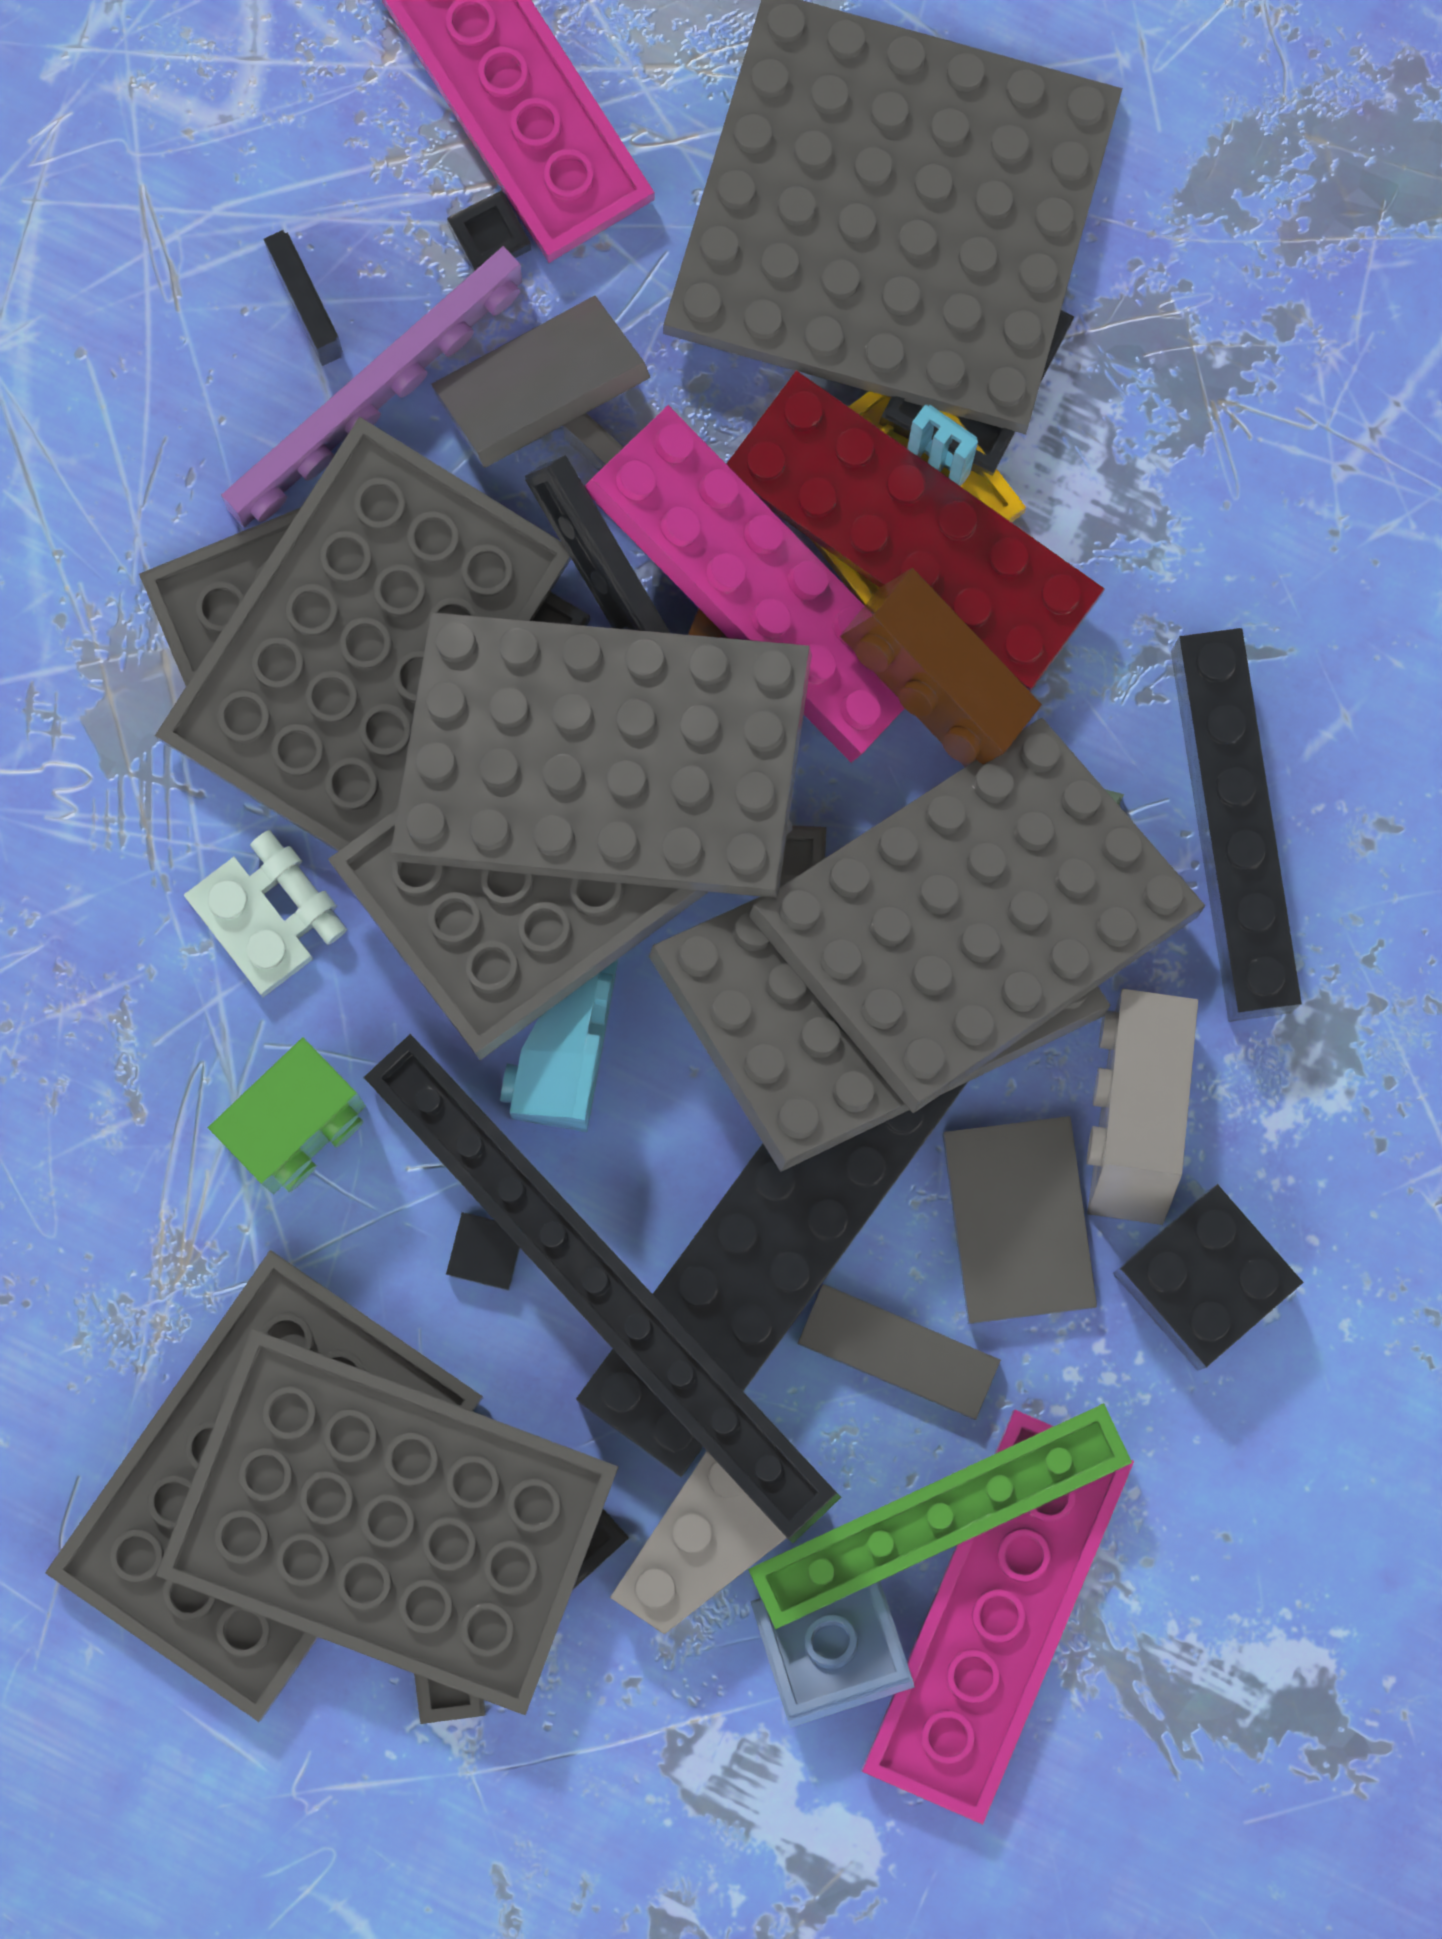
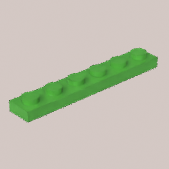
M1103 1403L748 1570L775 1629H778L1130 1465L1132 1461Z

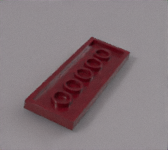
M797 370L726 463L772 512L879 588L913 567L1030 692L1105 590L1101 585Z

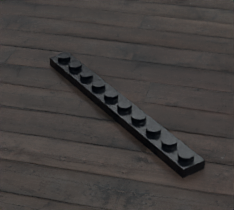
M411 1034L363 1077L789 1541L794 1543L842 1498Z

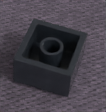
M1218 1184L1204 1193L1113 1272L1115 1277L1197 1371L1207 1368L1304 1283Z

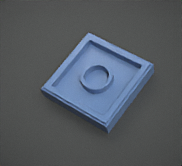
M880 1581L778 1629H775L762 1599L750 1601L790 1728L915 1688Z

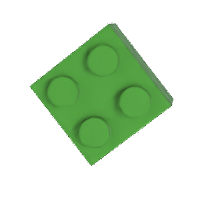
M302 1037L207 1128L274 1195L281 1187L291 1192L305 1181L317 1167L311 1158L329 1141L337 1148L350 1138L364 1122L359 1117V1113L366 1105L357 1092Z

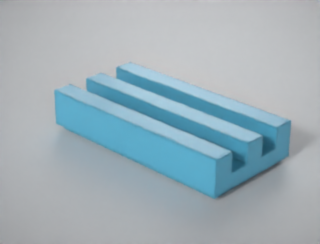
M925 404L912 422L907 449L918 457H921L923 453L928 455V464L940 472L945 467L950 471L949 478L959 486H962L970 475L978 441L976 436L932 405L927 406ZM935 426L939 430L936 432L932 440L933 430ZM952 439L960 443L954 455L948 451Z

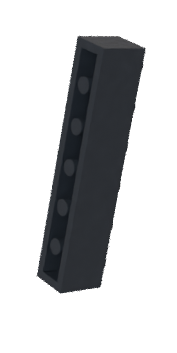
M1236 628L1179 636L1171 650L1228 1022L1290 1014L1302 1002L1243 629Z

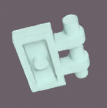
M270 830L259 835L250 844L251 848L264 863L252 875L249 876L237 859L232 857L184 894L187 901L262 997H265L313 960L310 953L299 941L300 937L314 928L324 942L329 945L347 931V928L333 912L337 905L326 891L318 892L299 868L302 860L291 846L284 848ZM278 883L298 907V910L285 921L264 895Z

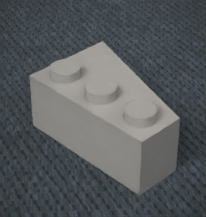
M1122 989L1115 1011L1107 1010L1102 1017L1099 1048L1109 1049L1107 1067L1106 1069L1098 1068L1094 1086L1093 1106L1101 1107L1099 1127L1092 1126L1088 1144L1087 1165H1093L1087 1214L1163 1225L1183 1170L1198 999Z
M706 1451L610 1598L663 1634H666L784 1541L786 1537Z

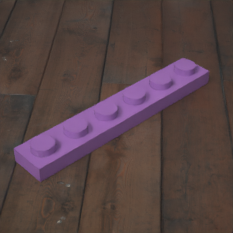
M502 246L231 485L221 496L227 510L244 528L255 518L259 522L270 518L285 503L287 496L284 492L302 476L307 481L311 480L329 465L334 457L331 451L347 437L359 416L374 425L381 416L378 409L395 394L403 398L414 391L427 376L428 372L425 368L442 353L449 357L458 352L473 336L474 330L471 327L488 312L496 316L508 308L520 293V289L517 287L522 283L520 263Z

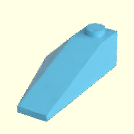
M619 959L541 1015L521 1049L519 1064L507 1063L500 1101L511 1103L510 1115L512 1119L581 1132L588 1131Z

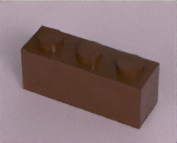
M913 567L880 587L840 635L842 640L855 652L858 660L884 682L899 698L901 705L910 714L916 716L942 743L945 751L964 767L976 760L984 765L1004 754L1042 705Z

